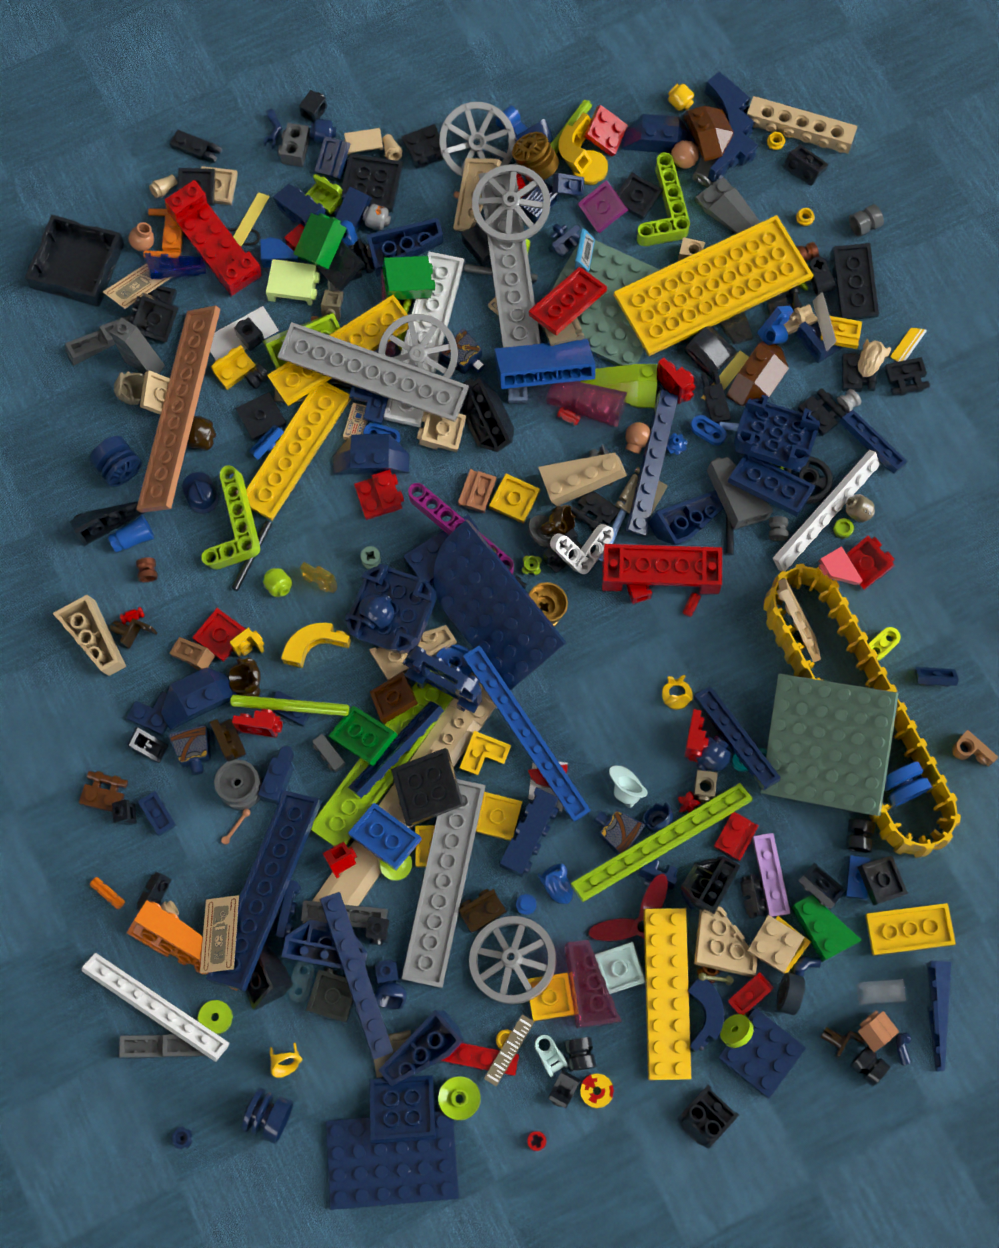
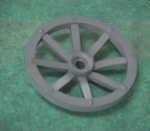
M484 102L466 103L454 109L444 121L439 137L440 151L448 167L461 177H463L465 161L462 168H460L449 154L467 148L470 151L466 158H472L474 153L477 152L479 159H486L482 150L484 149L504 159L500 166L508 165L512 159V149L515 145L514 129L507 116L497 107ZM470 110L488 111L479 132H476ZM463 112H465L471 135L451 124ZM495 115L503 123L505 129L484 136L492 116ZM447 131H452L468 142L447 148ZM508 135L507 153L486 144L488 141ZM478 140L480 144L475 145L473 141Z
M521 165L499 166L486 173L476 185L472 198L473 214L479 227L488 236L502 242L523 241L535 235L545 224L550 212L549 191L543 179L533 170ZM511 173L508 192L494 179L495 177ZM517 174L527 176L533 180L524 188L515 192ZM490 183L502 197L480 198L484 187ZM538 186L543 195L544 202L520 198ZM502 204L488 219L483 220L479 205ZM520 205L543 209L535 224L532 223L520 208ZM504 211H507L506 234L490 227ZM516 211L529 229L521 233L511 234L513 212Z
M425 314L406 315L394 321L384 332L379 344V354L386 356V346L388 340H391L408 351L406 354L391 358L399 361L410 359L408 364L414 366L416 363L418 368L424 369L423 362H426L444 373L443 376L450 379L453 375L458 361V348L452 332L440 320ZM413 321H424L433 324L420 344H418ZM408 323L413 346L392 335L393 332L400 326ZM437 328H439L447 337L449 344L426 349V345ZM417 350L421 352L419 357L414 356V352ZM451 350V360L448 369L427 357L428 354Z
M508 916L489 923L479 932L470 950L469 966L475 983L485 995L500 1003L519 1004L537 997L549 985L556 968V952L550 936L539 924L524 917ZM508 925H519L512 947H509L499 928ZM525 927L532 929L542 938L518 950ZM494 932L504 951L499 952L480 947L484 940ZM546 945L548 965L523 958L522 956ZM478 955L501 959L494 966L479 974ZM510 955H514L515 958H514L513 960L509 961V960H508L509 956H510ZM521 965L545 972L541 981L534 988L531 987L523 973ZM503 967H506L500 993H497L490 989L483 981ZM512 970L516 971L527 992L519 995H506Z

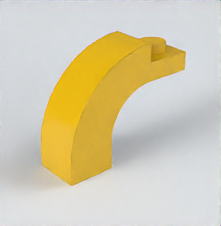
M582 113L573 126L567 125L559 139V152L570 169L580 175L592 163V159L586 150L581 148L582 143L586 139L584 137L585 132L591 121V118L586 113Z
M331 623L311 624L298 630L289 639L281 659L284 664L303 668L306 656L314 646L327 643L349 649L351 640L347 633L337 630L334 632V627Z

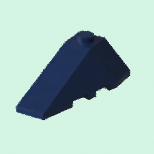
M715 490L657 511L649 521V526L657 539L676 546L693 538L724 507Z

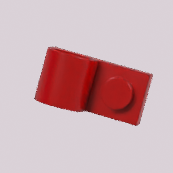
M759 972L734 994L728 1002L738 1014L744 1015L772 991L774 987Z

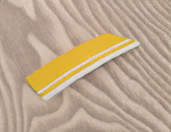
M910 328L892 353L891 358L897 362L907 360L927 330Z

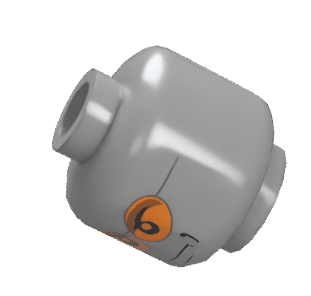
M372 204L370 207H366L363 220L367 227L381 231L385 226H389L391 216H388L387 208Z

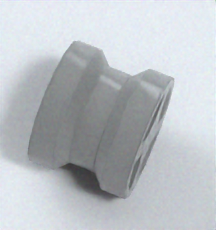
M849 389L844 396L841 395L837 398V402L844 408L843 411L849 413L853 410L854 406L857 407L861 404V399L853 389Z

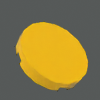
M586 150L592 159V163L582 175L573 170L572 173L575 176L584 177V184L595 185L605 179L608 173V162L600 152Z

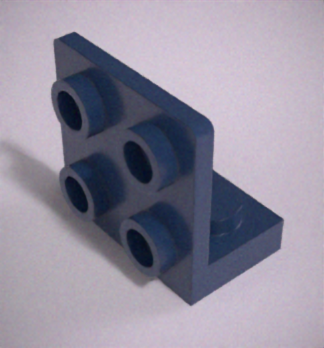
M805 321L798 327L796 336L817 363L843 348L842 346L833 345L826 351L824 341L820 340L821 330L818 322L808 325Z

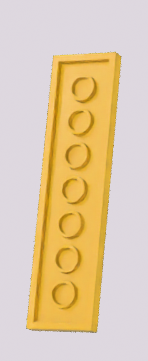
M391 295L329 336L375 351L379 348L381 338L386 329L394 321L408 314L396 297ZM408 323L400 326L392 335L397 337L408 330ZM289 362L267 375L287 406L331 379V377Z
M325 382L307 395L246 489L251 510L273 521L350 402V394Z
M686 908L644 909L648 1080L691 1079Z

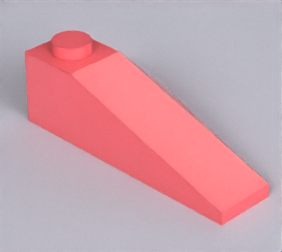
M842 546L819 560L820 565L818 567L820 571L830 579L858 585L863 581Z

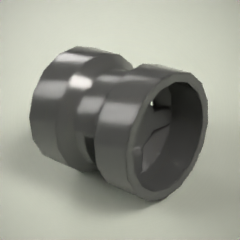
M782 516L771 517L769 519V526L771 527L769 539L773 541L787 540L788 531L786 527L788 526V518Z

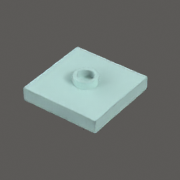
M633 942L593 955L606 995L646 983Z

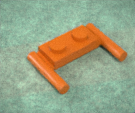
M149 208V216H165L162 242L163 251H144V258L181 259L182 230L167 212V209Z

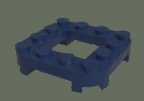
M416 645L414 649H411L402 663L409 667L405 674L406 678L417 682V686L421 689H424L427 683L459 700L457 702V709L463 712L466 709L474 714L482 701L481 687L478 685L479 680L472 675L467 677L454 665L448 666L444 664V661L436 655L431 657L420 646Z

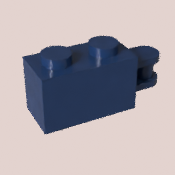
M349 187L348 190L344 191L342 195L343 202L341 207H337L334 217L340 221H350L357 232L363 220L365 209L370 205L372 198Z
M289 746L281 748L278 758L272 757L258 794L262 800L278 805L283 791H286L294 770L291 764L294 753Z

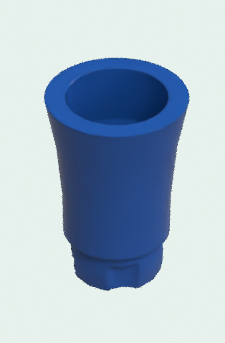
M141 515L130 524L117 530L116 533L108 536V539L114 551L119 552L153 540L155 537L147 520Z

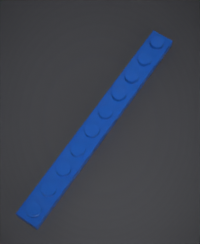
M480 645L463 655L464 660L556 797H558V800L572 821L576 822L591 812Z

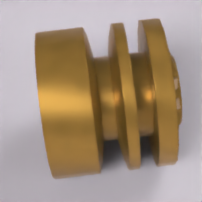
M528 133L517 140L513 146L512 155L517 165L533 170L543 180L548 179L557 170L559 159L543 133ZM525 176V178H526L528 181H530V182L533 181V180H531L530 178H528L527 176Z
M544 582L534 586L528 594L555 627L568 607L567 596L563 589L556 584Z

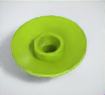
M459 1076L447 1080L442 1085L438 1101L442 1112L446 1116L454 1120H465L473 1116L478 1110L481 1095L477 1085L472 1080ZM462 1095L464 1098L463 1102L457 1103L455 1100L456 1096Z

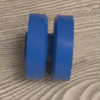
M918 761L898 768L886 776L884 791L889 792L897 789L887 797L892 808L902 805L933 788L928 778H920L914 781L924 771Z

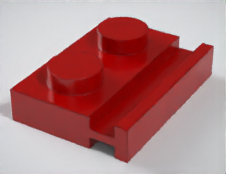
M733 812L714 848L740 861L759 825Z

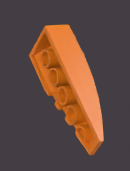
M146 900L127 934L166 957L169 954L177 957L178 963L184 966L186 964L193 965L196 971L200 973L203 937L179 920V917L174 913H167L161 909L159 904Z

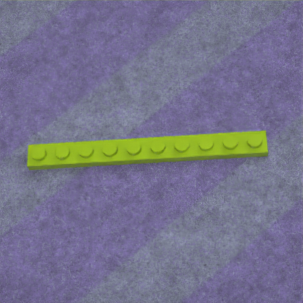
M739 783L571 883V887L580 900L584 902L752 802V797L742 784Z

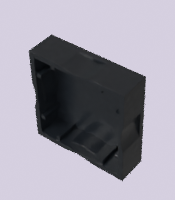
M51 214L42 236L41 245L32 259L25 279L32 289L99 307L104 296L103 291L108 287L125 243L118 232L96 226H86L74 220Z

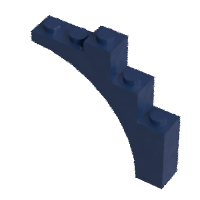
M721 72L716 73L707 81L704 93L714 102L718 109L723 110L734 135L724 150L723 156L710 167L708 179L711 182L718 178L721 179L729 168H734L738 163L743 166L747 162H752L757 155L756 150L758 147L749 138L753 132L754 121L745 114L749 109L750 97Z

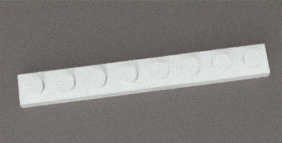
M869 450L773 557L778 570L786 571L813 539L818 536L822 529L842 509L847 500L877 470L880 462L876 452Z
M97 953L82 967V972L216 1062L228 1048L229 1042Z

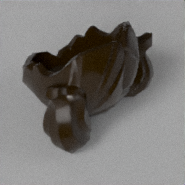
M570 505L555 507L549 516L548 522H545L540 527L543 534L565 535L572 528L574 529L576 521L574 520L575 516L571 513L572 507Z
M249 657L237 659L238 664L233 666L229 672L230 688L241 696L259 697L261 692L259 688L261 674L257 663Z

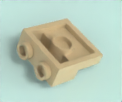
M423 411L421 421L424 422V426L419 428L417 439H420L419 445L436 450L439 447L457 452L466 415L458 414L456 422Z

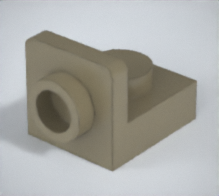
M325 290L321 302L322 317L334 313L336 319L340 320V309L344 298L343 292Z

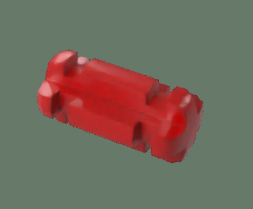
M561 407L557 414L559 418L562 417L563 420L569 423L573 422L574 425L579 423L581 417L580 415L576 416V413L568 409L565 410L564 407Z
M691 593L685 609H683L684 615L692 617V612L695 611L700 601V595Z
M138 607L137 610L126 611L124 615L120 614L123 624H126L128 621L130 623L132 618L138 620L139 617H144L141 607Z

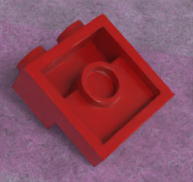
M665 358L658 361L657 380L668 392L678 395V404H681L683 401L688 402L694 396L692 391L696 388L691 372L686 371L683 367L676 371L674 364L671 361L668 362Z
M390 470L374 474L371 479L354 484L366 520L402 509L401 502H404L401 490L397 491L395 485H398L396 474H391Z
M869 535L847 553V556L863 580L859 584L863 590H866L895 566L893 563L895 558L888 551L884 553L880 549L882 546L880 541L875 536L871 538Z
M269 709L255 710L254 718L243 713L240 716L234 715L232 724L240 733L277 738L278 733H281L283 721H280V716H276Z
M693 709L684 756L693 762H698L696 757L702 756L703 749L708 746L709 738H705L706 731H702L704 717H700L702 710Z

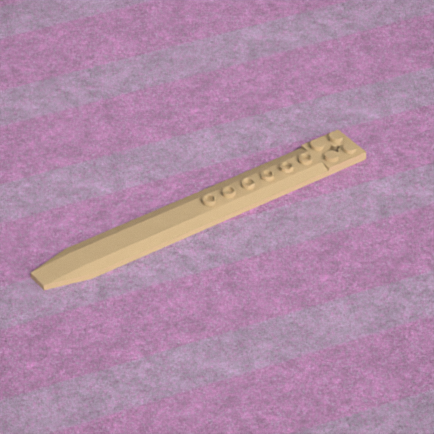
M480 682L478 685L481 687L482 702L475 713L472 714L466 709L464 712L457 709V702L459 700L454 698L410 761L446 748L449 751L453 768L456 766L467 750L473 732L480 731L496 708ZM394 783L379 806L406 826ZM354 840L351 846L357 855V858L354 859L357 864L340 873V877L337 879L332 872L313 901L320 902V898L340 892L344 905L359 906L381 874L379 858Z

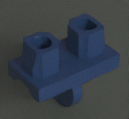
M555 224L552 227L554 232L550 236L552 239L556 237L559 239L552 243L548 249L550 252L554 250L560 257L565 255L569 251L564 243L566 240H569L573 247L579 243V226L576 225L565 233L564 231L568 229L565 224L561 227Z
M657 859L643 866L639 872V876L646 878L644 884L648 886L657 875L663 873L656 870L659 864ZM667 865L664 874L667 876L668 888L672 890L677 881V878H675L677 868Z

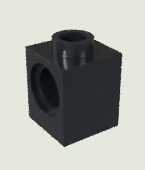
M310 90L299 105L301 116L313 123L316 119H320L327 109L324 95Z
M249 317L239 321L234 327L236 336L249 351L253 350L264 340L262 331ZM247 331H252L251 334H245Z

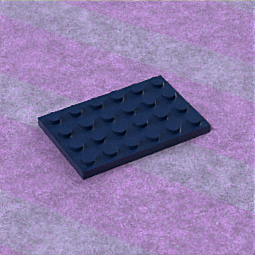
M442 1111L435 1112L436 1139L371 1144L370 1117L326 1121L331 1210L459 1199L454 1119L449 1118Z

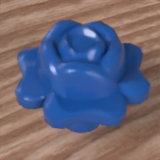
M673 433L668 438L666 448L670 454L675 453L679 455L682 451L686 450L687 440L683 438L682 434L677 436L676 433Z

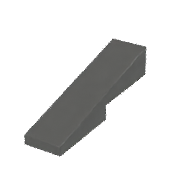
M130 315L123 317V319L129 322ZM120 319L99 326L100 330L65 343V351L73 366L115 345L110 331Z
M303 900L301 921L315 920L327 923L321 903ZM345 905L352 927L367 928L369 917L383 919L388 917V909Z
M176 1035L120 1036L119 1058L205 1056V1054Z

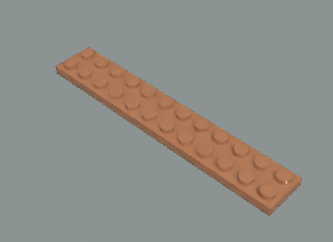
M216 305L187 311L137 505V510L141 513L167 510L172 507L220 309Z

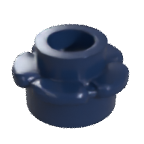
M184 1127L176 1129L171 1137L174 1146L178 1149L189 1147L192 1143V1132Z

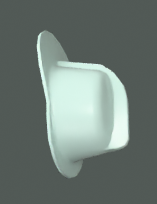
M612 766L609 769L610 777L615 783L614 796L628 808H632L640 798L647 796V790L630 770L622 766Z

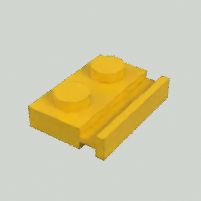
M830 316L836 337L834 345L857 349L862 322Z

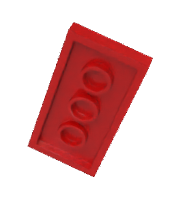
M578 267L529 310V316L557 336L607 291V286L581 267Z

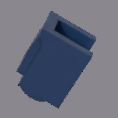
M397 961L378 962V965H375L379 986L383 982H400Z

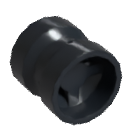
M259 363L254 366V370L244 374L247 382L255 390L260 387L263 381L266 382L269 379L267 376L268 372Z

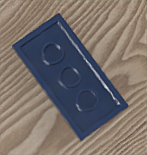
M745 454L728 479V483L796 517L815 488V485L769 462Z

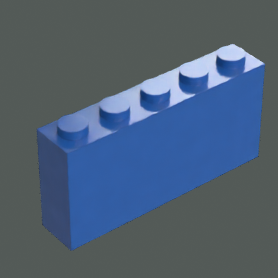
M588 339L575 340L550 346V343L495 348V365L501 389L595 379V361Z

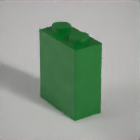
M311 213L293 254L307 262L329 269L346 231V227L340 225L341 221L334 217H328L322 213H319V215Z
M428 256L384 258L382 271L386 299L391 295H394L397 300L431 298L432 292L435 291V280H432L431 277L433 266L432 263H429Z

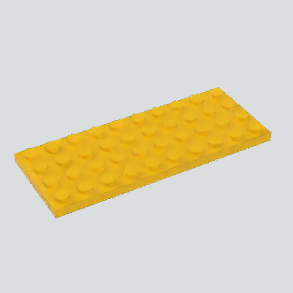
M776 215L614 291V297L647 355L651 356L699 333L707 326H714L812 279L813 274Z

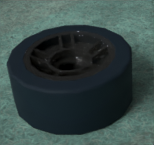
M788 972L784 974L779 985L776 1007L779 1012L790 1015L797 1014L804 997V977Z

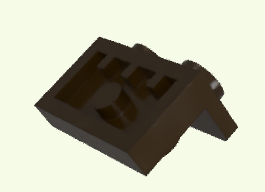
M218 719L210 721L224 757L228 762L246 755L238 732L232 724V719L222 723Z
M485 889L478 894L479 898L471 901L469 899L460 905L459 913L471 933L507 913L494 889L490 891Z

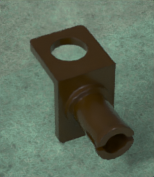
M133 618L129 626L115 620L113 624L116 627L113 625L110 627L111 632L123 636L121 643L127 648L132 646L140 629L155 635L158 633L152 626Z
M826 1026L823 1031L825 1033H822L820 1036L821 1039L837 1047L834 1055L836 1058L840 1057L849 1038L864 1046H869L863 1037L851 1030L842 1036Z

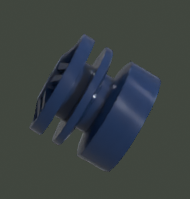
M118 435L105 439L90 455L91 463L98 472H101L103 478L112 487L128 482L138 473L142 465L140 458L136 456L134 451L130 450L129 445L122 436Z
M259 1088L245 1110L242 1130L248 1132L252 1127L251 1134L256 1135L262 1127L264 1128L262 1139L276 1144L286 1127L294 1102L280 1096L275 1104H273V1093L269 1092L265 1097L266 1090Z

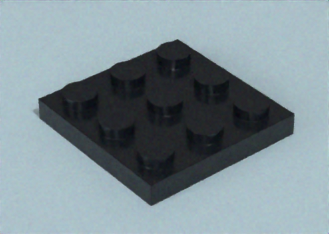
M350 153L341 188L343 190L342 194L346 189L348 190L349 187H352L372 198L369 207L372 204H377L387 208L388 212L393 213L403 162Z
M443 748L391 769L406 826L410 827L464 806L448 749Z

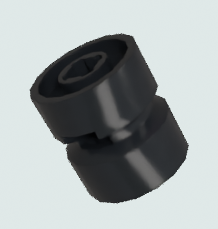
M849 819L848 832L850 835L847 836L845 848L859 853H871L873 840L870 837L874 836L875 823L864 819Z
M591 1037L564 1042L566 1054L570 1055L568 1059L570 1072L597 1067L595 1056L590 1052L593 1049Z
M866 1046L854 1058L850 1067L858 1074L863 1073V1079L873 1087L883 1078L891 1066L882 1058L877 1059V1053L873 1052L869 1046Z

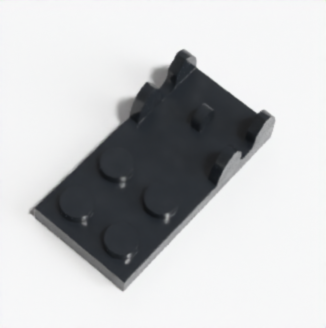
M870 243L833 246L830 260L834 261L832 276L836 278L840 318L852 320L878 317L879 309Z

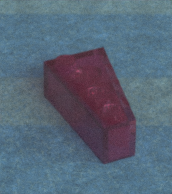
M578 381L551 384L547 394V404L558 408L564 407L565 410L568 409L576 414L618 427L625 409L627 392Z
M589 940L565 944L576 1029L622 1022L614 1006L612 996H610L604 976H602L598 967L599 964Z

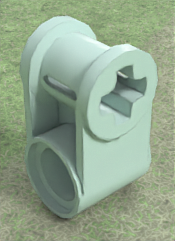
M542 1035L536 1039L535 1050L550 1077L561 1068L569 1067L551 1037ZM541 1039L549 1041L550 1047L547 1051L539 1049L538 1043ZM559 1060L557 1064L551 1067V1064Z

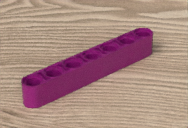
M421 483L410 485L408 494L412 505L448 535L465 521ZM415 492L422 493L420 497L413 496ZM429 504H435L436 508L429 509L427 508V506ZM444 516L451 517V520L443 521L442 518ZM481 534L501 561L510 567L509 571L513 575V560Z

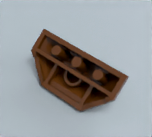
M702 106L686 111L683 114V118L704 161L722 157L724 150L734 135L723 110Z
M764 341L760 342L737 374L726 397L740 406H745L749 398L751 400L759 399L761 395L770 397L789 369L782 348L776 344L768 345Z

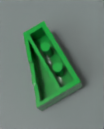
M813 895L791 907L817 955L821 958V962L862 941Z

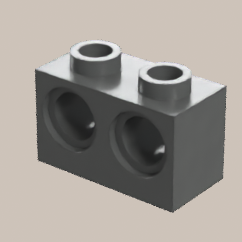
M288 123L286 130L284 129L282 133L283 143L279 145L278 156L281 157L282 164L303 167L310 141L309 126Z

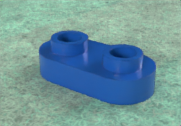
M703 415L693 418L691 430L694 434L715 446L724 443L726 430L722 426ZM702 425L703 429H699L697 426ZM713 435H718L719 438L715 439Z
M370 423L364 428V434H371L372 432L390 434L399 444L401 442L400 433L394 428L377 423Z

